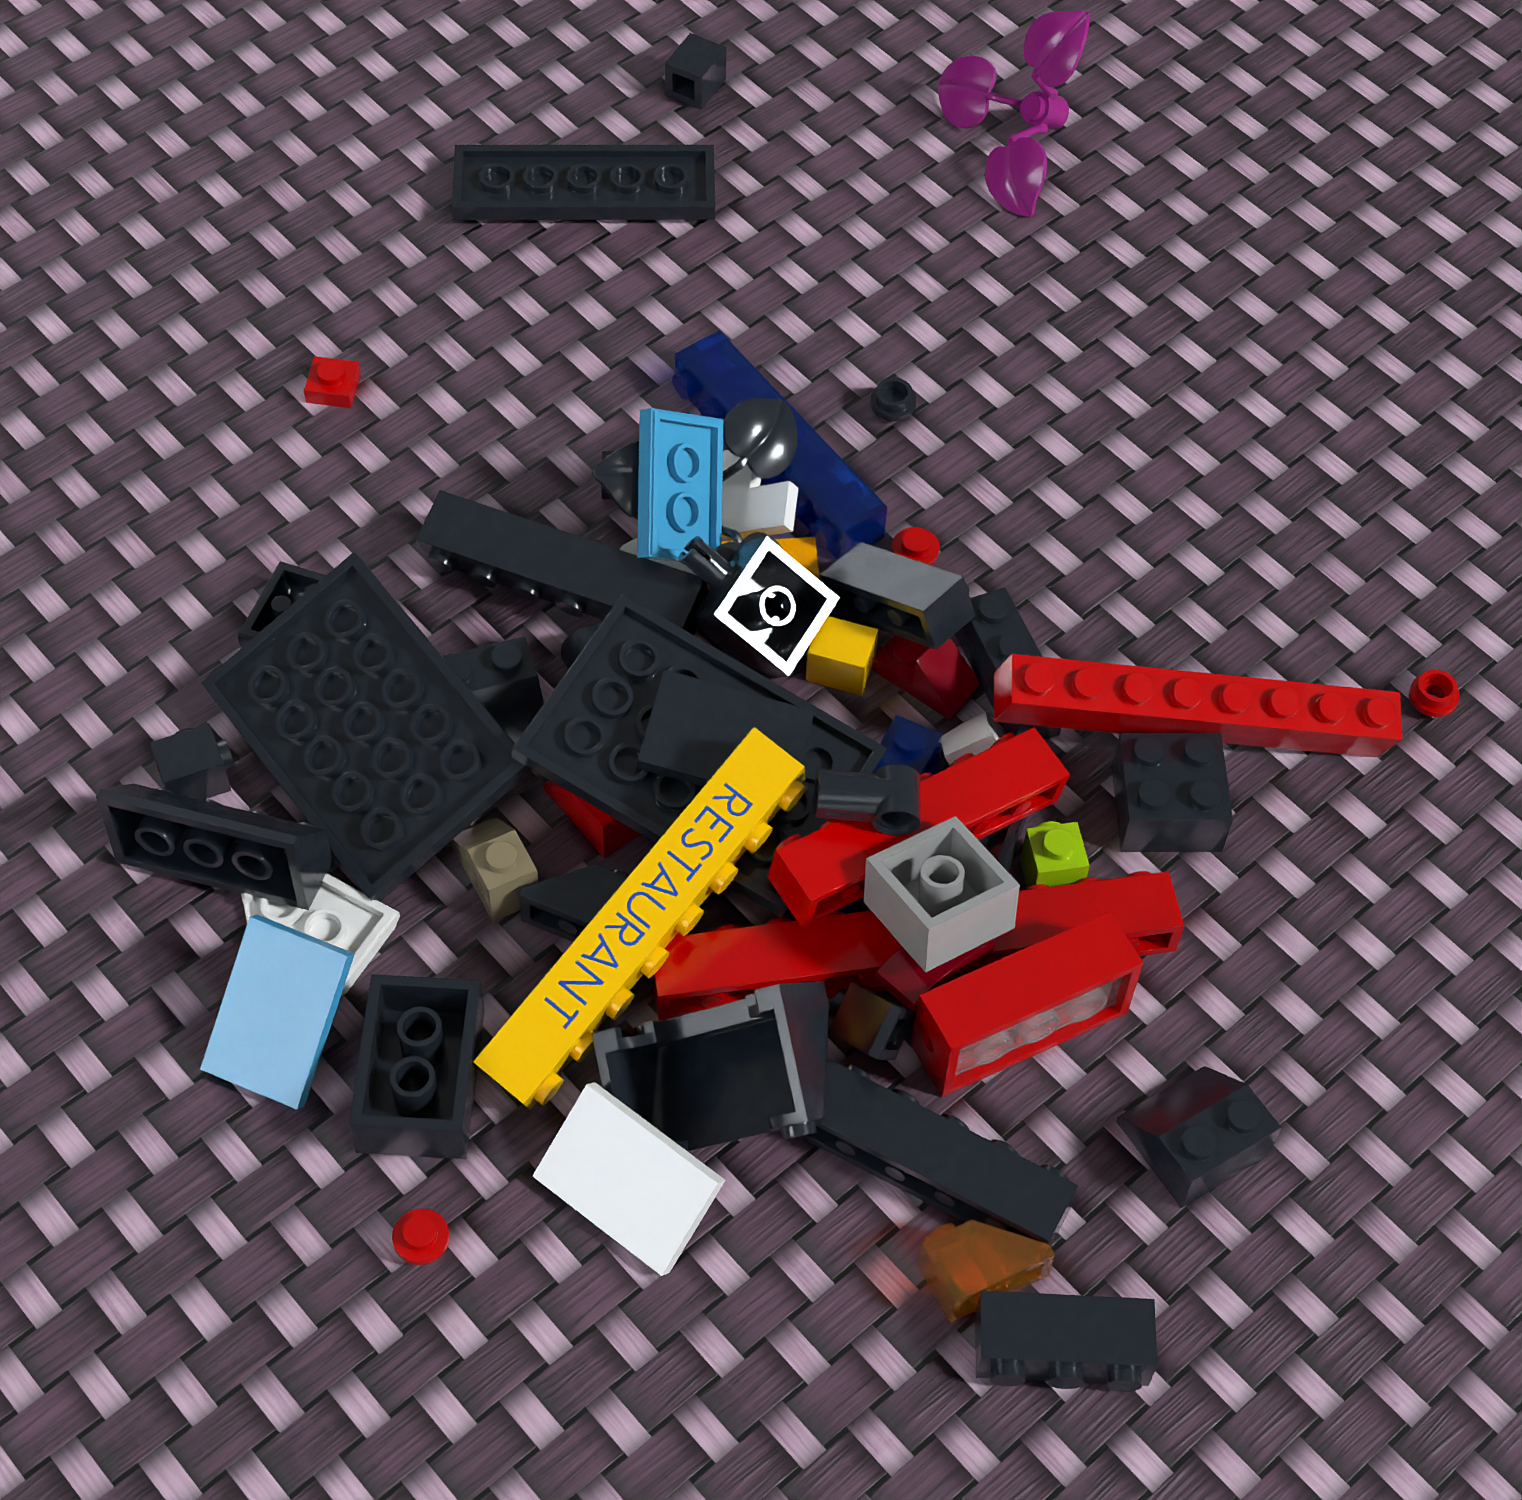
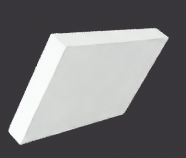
M595 1082L586 1084L533 1174L535 1179L661 1276L670 1273L726 1181Z

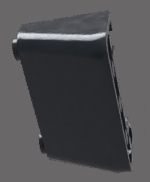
M824 982L776 984L757 989L754 994L746 995V999L667 1020L645 1022L643 1025L634 1027V1029L621 1030V1027L593 1033L592 1037L602 1088L687 1152L781 1130L783 1139L816 1133L815 1121L825 1119L829 1003Z

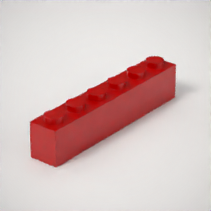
M1035 727L1017 736L1014 733H1008L995 741L990 749L977 755L966 753L957 758L948 769L935 775L931 773L920 775L921 825L916 831L906 835L892 836L876 831L872 822L829 819L819 830L805 837L799 834L793 835L779 844L775 849L767 878L800 926L803 927L864 897L866 858L954 816L980 840L1057 802L1070 773Z

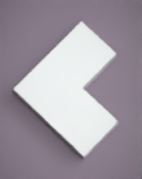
M729 450L723 451V471L736 463L740 457L735 456ZM747 464L742 470L723 482V526L737 530L741 534L742 539L754 532H761L767 535L793 532L798 487L793 483L786 481L760 486L761 479L752 473ZM722 535V541H732L731 538Z

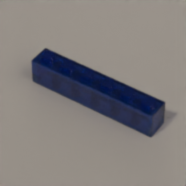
M720 330L674 354V375L672 381L675 390L682 399H689L699 410L701 416L725 419L728 412L736 404L751 398L782 399V401L787 403L797 425L798 439L796 452L785 471L775 477L761 479V484L769 485L790 481L798 487L795 519L799 518L810 530L812 537H815L816 544L820 548L827 549L838 560L857 543L862 542L870 545L884 537L887 506Z

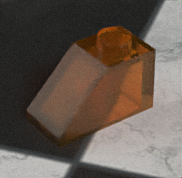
M970 1220L957 1227L953 1223H948L931 1231L921 1244L917 1265L946 1318L951 1323L976 1311L981 1290L1016 1292L1048 1277L1055 1253L1049 1244Z

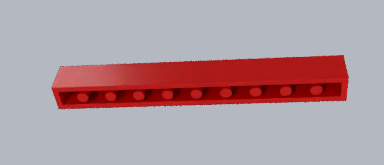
M1137 871L1122 878L1107 880L1085 878L1074 884L1054 887L1037 884L1019 891L1015 928L994 938L996 942L991 957L955 975L953 980L1108 911L1111 912L1139 956L1175 952L1184 929V922L1169 871L1153 874L1148 871ZM871 910L848 914L834 911L803 927L800 926L797 920L792 921L787 918H778L767 922L765 925L742 928L736 925H725L711 932L686 934L685 936L678 932L664 948L669 952L667 959L658 971L651 976L658 1020H667L746 999L745 996L754 994L755 990L776 984L824 982L827 998H834L841 988L848 990L851 982L862 984L877 992L886 991L874 979L876 971L903 946Z

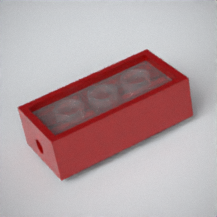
M1108 911L920 994L911 1046L941 1097L947 1096L1127 1014L1143 961L1111 912Z

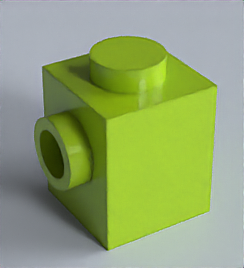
M1050 821L1041 823L1033 828H1027L1020 857L1027 887L1037 884H1045L1050 887L1069 885L1087 878L1090 865L1078 822L1060 824Z

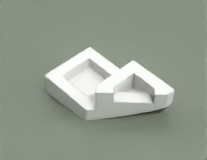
M988 711L946 733L941 737L944 756L949 765H951L957 758L966 753L977 755L990 749L999 738Z

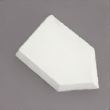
M325 874L323 883L309 910L241 893L247 923L250 916L260 915L355 953L341 996L348 992L395 929L400 917L398 911L377 900H369L364 893L328 874Z

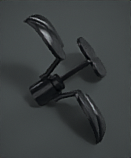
M751 398L736 404L728 412L723 424L724 443L732 454L740 458L736 463L723 471V482L742 470L746 464L752 473L760 479L775 477L785 471L790 465L796 452L798 433L793 413L782 399ZM639 441L612 452L592 472L593 478L604 487L615 504L626 515L637 521ZM722 525V535L731 538L733 542L721 544L715 551L729 562L742 543L765 536L769 537L780 548L782 547L775 539L765 533L754 532L742 539L741 534L737 530Z

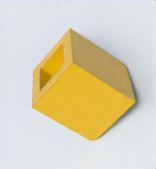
M828 616L811 641L807 652L806 680L862 696L872 669L873 658L876 656L879 629Z

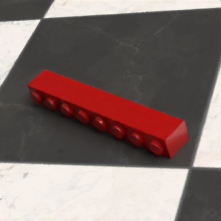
M1011 654L994 673V722L1110 733H1221L1222 743L1366 757H1378L1402 741L1400 692Z

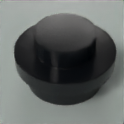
M896 377L886 378L872 391L870 405L873 412L880 418L889 421H900L908 418L916 408V395L907 381Z

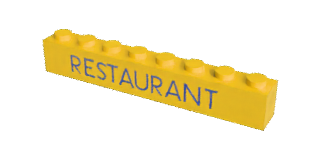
M754 727L473 1062L529 1110L537 1101L541 1105H545L563 1084L564 1080L559 1075L570 1061L574 1059L578 1063L581 1062L594 1048L592 1034L595 1033L608 1016L613 1020L617 1019L631 1003L634 994L629 990L643 974L650 978L663 965L669 955V952L664 948L678 932L685 936L697 924L704 913V910L699 906L712 891L719 895L731 883L738 872L734 864L747 849L751 853L756 852L766 841L773 829L768 823L781 808L785 812L790 811L800 800L806 790V786L802 784L805 780L804 765Z

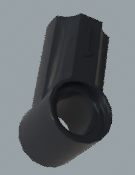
M901 764L883 766L873 774L818 769L813 793L814 817L872 822L876 831L892 836L910 834L921 825L920 774L916 769Z

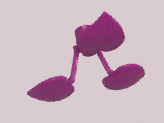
M1049 12L1041 15L1032 23L1025 36L1023 54L1027 64L1035 68L1032 72V79L1042 91H1033L1025 96L1023 100L991 92L997 77L996 69L988 60L979 56L969 55L956 59L946 67L940 77L938 87L939 101L944 116L952 125L965 129L978 125L987 115L989 100L1019 107L1025 122L1033 125L1031 128L1011 135L1008 138V146L994 148L986 162L985 180L989 192L1001 206L1015 214L1026 217L1034 216L1036 201L1044 185L1047 173V156L1043 146L1035 139L1029 137L1037 133L1046 134L1048 129L1057 130L1067 121L1069 115L1068 103L1063 97L1058 96L1056 89L1051 87L1055 88L1064 84L1074 73L1088 35L1090 24L1089 12Z

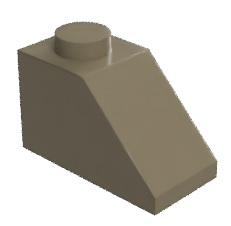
M495 817L462 831L451 840L450 843L492 922L520 911L519 894L524 886L538 882V873L516 830Z

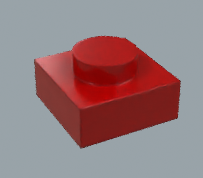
M314 356L304 388L306 403L351 408L361 376L359 362Z

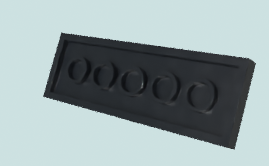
M455 145L452 192L453 220L715 219L714 145Z

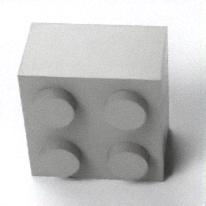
M954 816L866 858L864 903L923 971L927 972L1014 929L1020 885L966 826Z

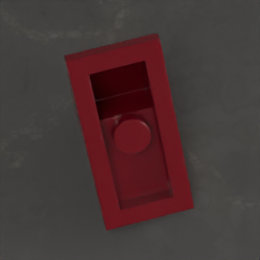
M894 635L873 658L872 670L950 721L980 689V682L951 638L937 650Z

